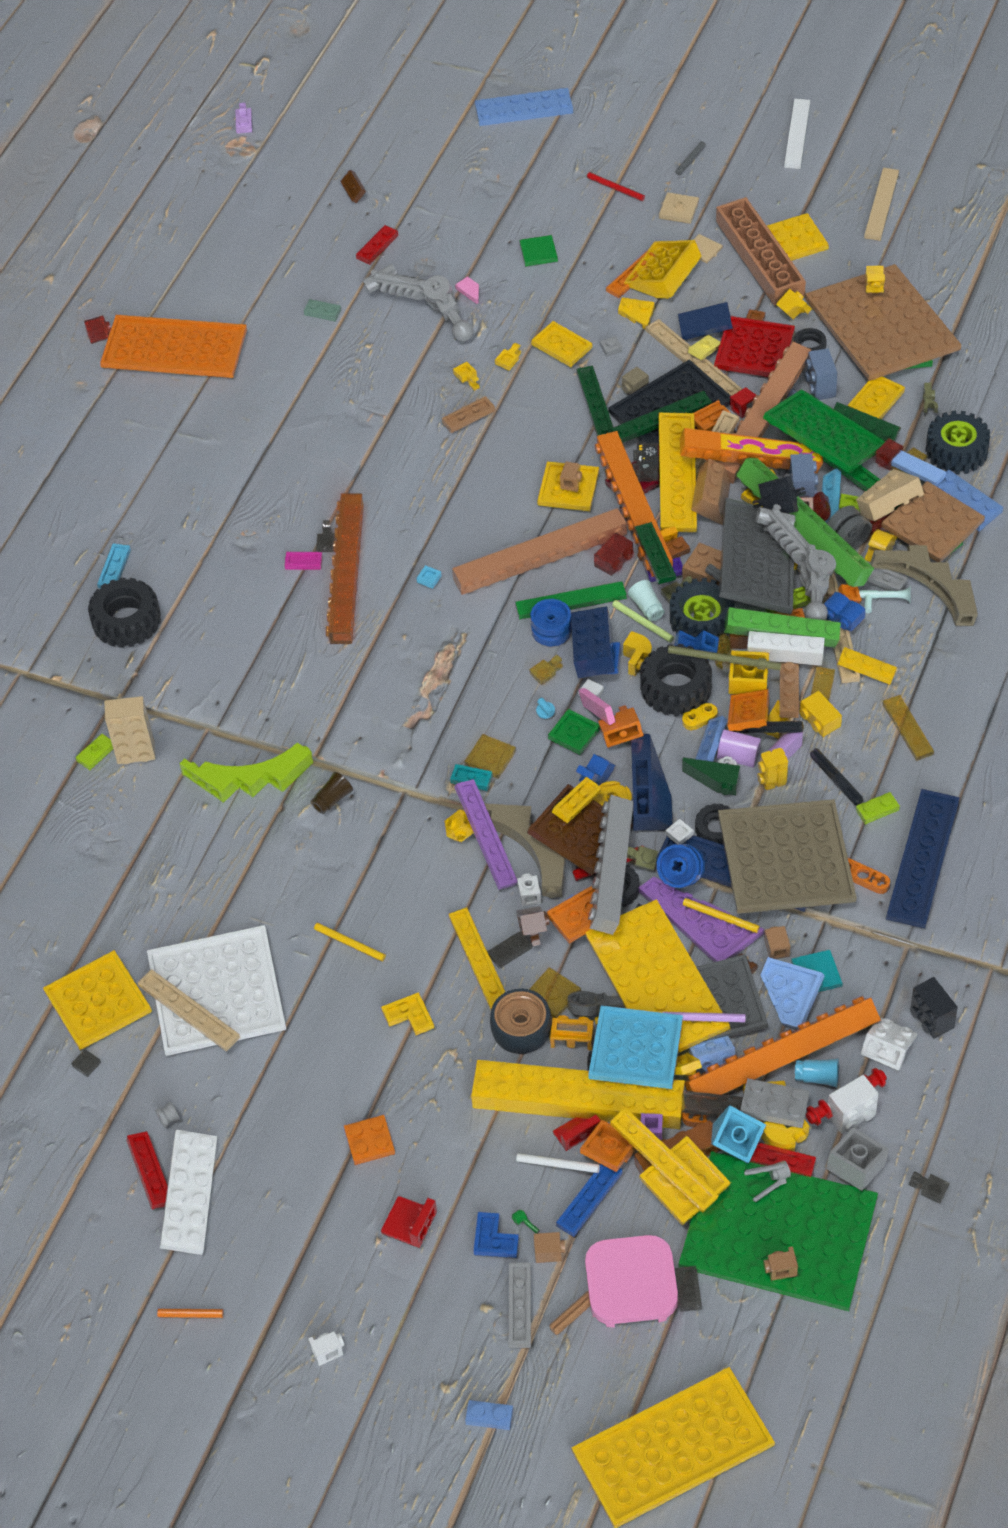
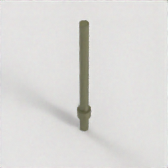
M676 646L668 647V653L754 666L761 670H765V668L781 670V663L767 661L764 658H759L758 660Z

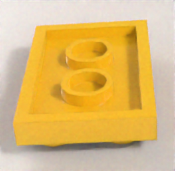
M554 321L531 340V344L569 367H572L593 348L590 341Z
M882 376L868 381L848 406L882 419L905 392V387Z

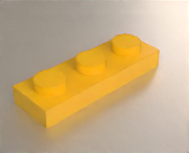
M846 647L843 648L837 665L889 685L897 669L893 665Z
M586 777L553 808L552 813L568 824L600 793L602 787Z

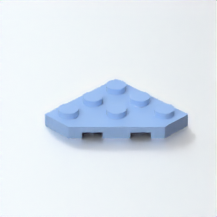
M768 957L760 976L768 990L781 1023L784 1026L799 1029L798 1025L807 1020L824 979V974Z

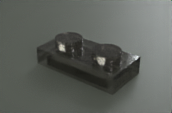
M519 931L487 952L490 959L500 969L532 949V944Z

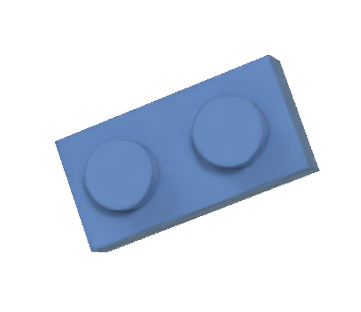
M469 1400L465 1424L510 1430L513 1406Z

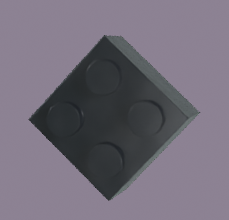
M932 977L913 987L910 1012L914 1018H918L922 1023L923 1030L935 1039L954 1029L958 1007L936 978Z

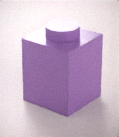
M641 1113V1122L659 1140H662L663 1114Z

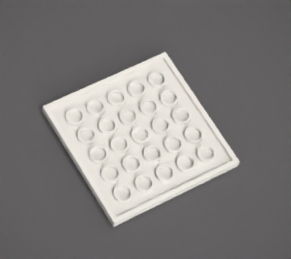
M265 925L147 950L150 970H154L239 1033V1040L286 1030ZM156 1000L166 1056L217 1045Z

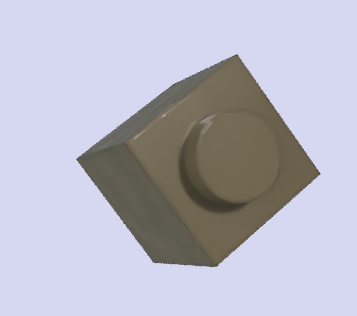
M638 367L622 376V390L629 395L649 384V375Z

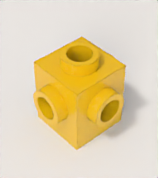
M461 809L444 821L446 836L451 839L463 842L474 833L465 811Z

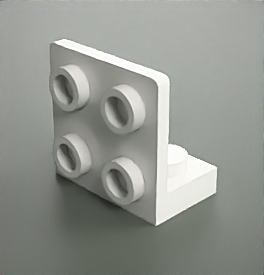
M880 1018L881 1021L876 1022L867 1033L861 1055L899 1071L907 1049L917 1038L918 1034L908 1027H902L893 1023L890 1019Z

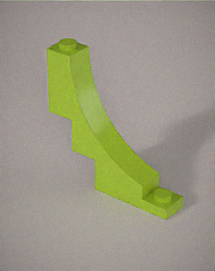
M297 742L284 753L267 761L252 765L224 766L205 761L198 767L196 763L189 762L185 758L179 764L182 775L224 803L239 788L251 797L259 793L268 783L284 792L313 764L312 751L307 746H302Z

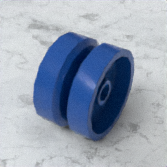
M545 599L538 602L532 608L530 613L531 630L535 641L550 647L561 645L570 638L572 633L571 611L566 603L557 599Z
M674 844L666 847L657 859V872L660 879L665 884L674 888L688 887L697 883L705 871V861L702 853L690 844Z

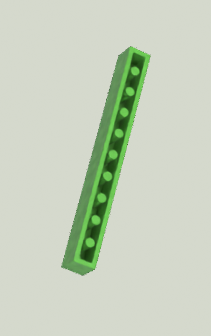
M746 458L736 475L741 480V483L749 487L753 491L752 493L760 499L761 495L758 484L778 479L758 458ZM797 496L799 511L791 513V515L795 516L794 527L809 544L815 545L816 550H824L836 560L834 572L841 575L849 586H864L874 567Z

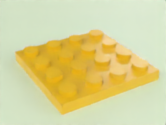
M115 950L43 987L46 996L79 1050L152 1012L150 1005Z

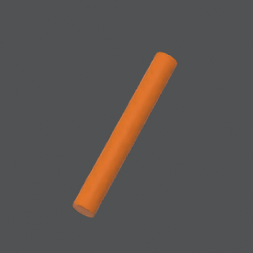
M158 1308L157 1316L223 1318L224 1310Z

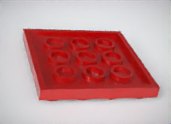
M731 316L733 328L723 332L714 366L719 370L768 377L771 371H775L778 359L783 358L785 348L787 346L790 347L792 344L795 326Z

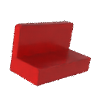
M597 1115L589 1119L575 1117L553 1130V1134L565 1151H568L586 1140L601 1120Z

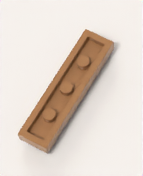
M780 662L779 717L799 718V664Z

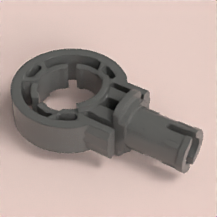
M577 991L571 993L567 1001V1009L581 1016L596 1015L600 1012L601 1006L625 1008L619 996H607L605 992L596 994L589 991Z

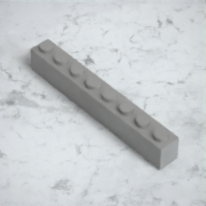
M611 795L608 802L605 801L602 807L604 816L600 822L602 831L598 837L600 846L596 853V858L599 859L594 868V873H597L592 884V888L595 891L592 893L590 904H593V907L588 915V920H591L590 929L612 935L620 920L633 801Z

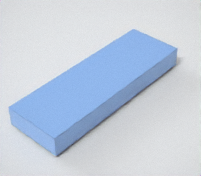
M901 451L891 461L892 466L910 475L919 477L922 481H928L936 487L946 477L945 471L904 451Z

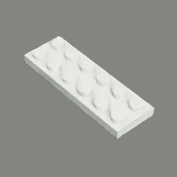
M182 1130L175 1131L160 1240L161 1249L199 1255L203 1253L217 1136Z

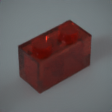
M615 533L594 554V566L612 576L622 568L627 560L633 557V542Z

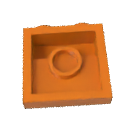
M604 1120L600 1121L580 1147L581 1154L615 1172L618 1171L624 1162L627 1163L636 1151L610 1123Z

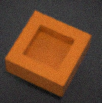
M844 584L839 586V593L845 595L850 601L857 603L862 601L858 586L851 587Z

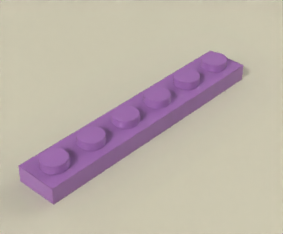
M474 779L457 783L454 788L498 890L515 886L518 883Z

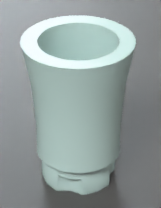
M649 580L639 581L629 589L628 596L637 604L650 622L657 621L662 617L665 611Z

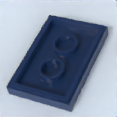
M728 302L678 314L683 340L733 328Z

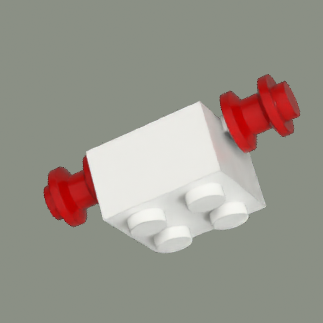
M873 1068L871 1069V1075L863 1074L831 1093L828 1103L820 1099L817 1107L808 1106L806 1108L807 1113H805L809 1123L819 1126L821 1119L826 1117L832 1121L841 1134L850 1131L853 1127L856 1128L863 1121L871 1120L876 1114L879 1094L874 1087L879 1086L883 1088L886 1086L887 1077L881 1069Z

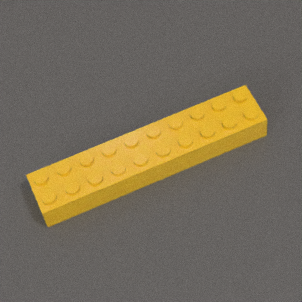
M477 1060L471 1099L472 1107L475 1109L573 1119L575 1117L589 1119L597 1115L600 1120L610 1122L626 1107L640 1122L641 1113L663 1114V1128L680 1129L685 1080L674 1079L672 1089L593 1080L589 1079V1071Z

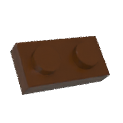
M349 170L340 181L352 202L357 203L366 192L356 173L352 170Z

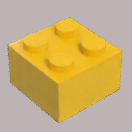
M731 650V655L758 660L759 658H764L769 661V653ZM730 663L728 694L766 690L768 669L761 670L754 666Z

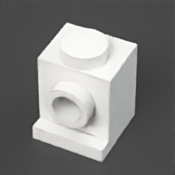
M524 874L521 878H517L522 907L541 904V892L537 875Z
M334 1331L324 1333L316 1340L313 1337L308 1338L310 1348L319 1366L343 1355L342 1347L345 1345L340 1333L337 1335Z

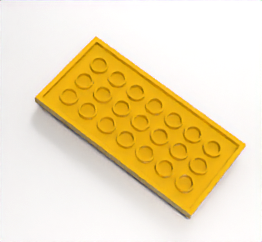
M657 899L620 915L619 924L613 935L594 929L585 933L589 944L626 1009L659 1013H723ZM683 1021L678 1053L730 1030V1024L728 1022Z
M728 1367L571 1447V1451L613 1527L618 1528L775 1446V1442L731 1368Z

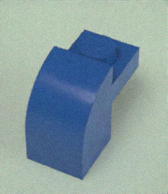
M679 630L676 633L674 646L684 644L685 647L689 645L695 650L717 653L719 637L704 630L697 637H693Z
M593 754L587 767L579 765L576 772L581 774L579 781H583L588 777L597 785H601L608 780L616 765L599 755Z

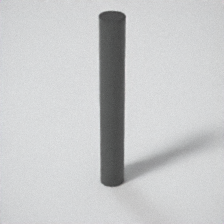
M703 141L696 146L676 169L675 173L677 175H681L706 146Z

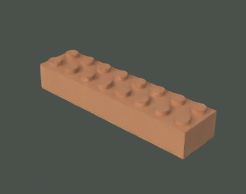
M747 197L717 206V224L773 305L777 306V302L789 289L794 293L798 291L805 296V279Z

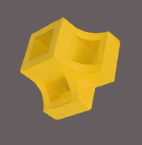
M791 289L776 304L793 320L798 314H809L812 310L802 300L804 296L798 291L794 293Z

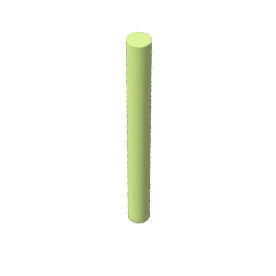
M615 600L612 606L668 642L671 643L673 641V635L619 601Z

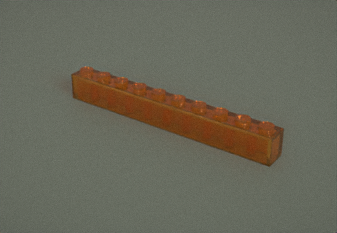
M341 493L340 501H337V511H339V514H336V525H338V528H335V538H337V541L333 543V550L336 554L332 555V566H334V569H331V580H333V583H330V594H332V597L328 598V607L331 609L327 611L329 626H326V637H329L330 644H352L364 508L362 493Z

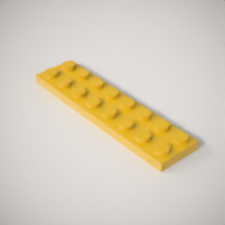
M659 413L660 531L674 526L678 532L697 531V513L691 510L696 485L695 458L680 456V436L684 428L695 429L694 413Z

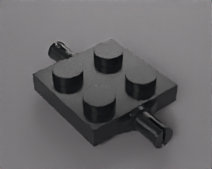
M786 476L758 484L761 499L754 500L752 504H755L753 505L754 508L763 506V508L772 510L775 504H778L781 507L780 511L782 513L791 514L799 511L797 496L805 495L806 491H803L805 490L804 487L795 489L791 476Z

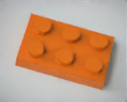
M768 689L731 695L727 724L729 731H742L747 728H761L767 725L770 697Z
M592 886L546 912L549 920L569 944L591 930V920H588V915L593 907V904H590L592 893L595 891Z

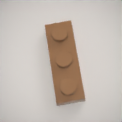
M484 396L443 417L442 423L453 433L494 412L495 406Z

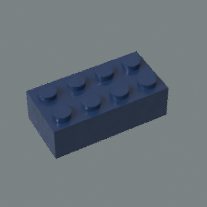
M608 607L571 612L573 662L577 677L584 678L615 672L612 623Z

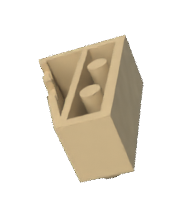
M893 469L856 500L862 516L876 521L893 512L894 507L902 503L903 505L908 504L909 499L917 495L920 498L924 495L919 477Z

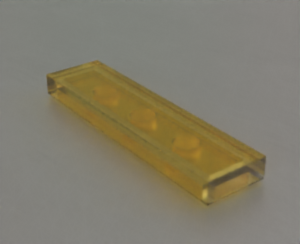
M901 695L883 700L885 710L915 760L918 761L934 755L932 746Z

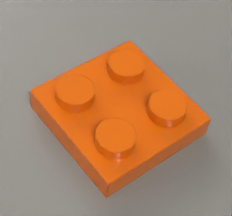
M384 1115L344 1125L354 1165L395 1154Z

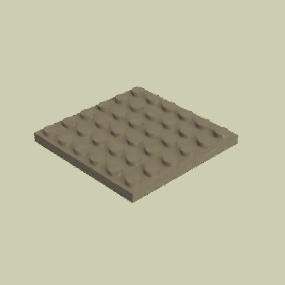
M835 799L718 810V819L737 914L856 902V892Z

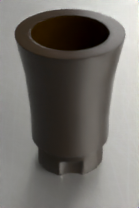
M333 772L329 780L310 802L316 811L325 814L327 810H330L342 798L351 793L353 787L343 775Z

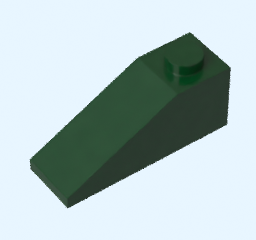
M683 757L682 772L716 793L736 796L740 779V766Z

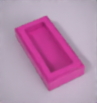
M286 552L285 570H321L322 552Z

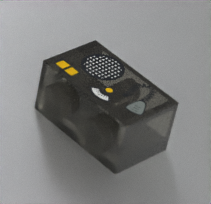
M637 443V450H633V461H637V463H633V469L635 474H637L638 481L658 482V443Z

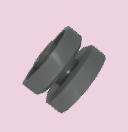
M854 506L841 508L827 523L854 550L859 548L868 539L872 531V524Z

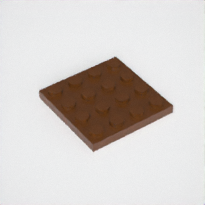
M567 784L529 827L527 833L593 876L596 862L599 859L596 858V853L600 846L598 837L602 831L600 822L604 816V813H602L603 806L592 800L567 824L552 813L553 808L574 789L573 786Z

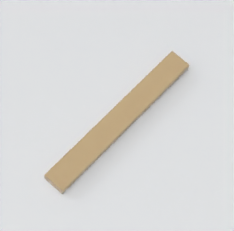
M657 319L646 326V332L684 363L690 359L731 396L742 390L740 386L706 358L700 360L688 353L690 345L661 320Z
M835 572L829 578V588L822 599L823 604L835 592H839ZM840 628L839 642L833 648L836 663H838L844 647L854 650L849 631ZM837 665L841 684L860 681V674L858 672Z

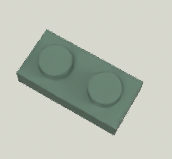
M309 299L304 309V315L336 322L341 312V305Z

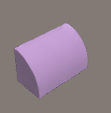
M723 730L717 759L729 756L736 760L737 764L754 768L760 752L761 739Z
M803 732L785 733L768 751L772 752L773 749L781 747L787 759H789L802 746Z

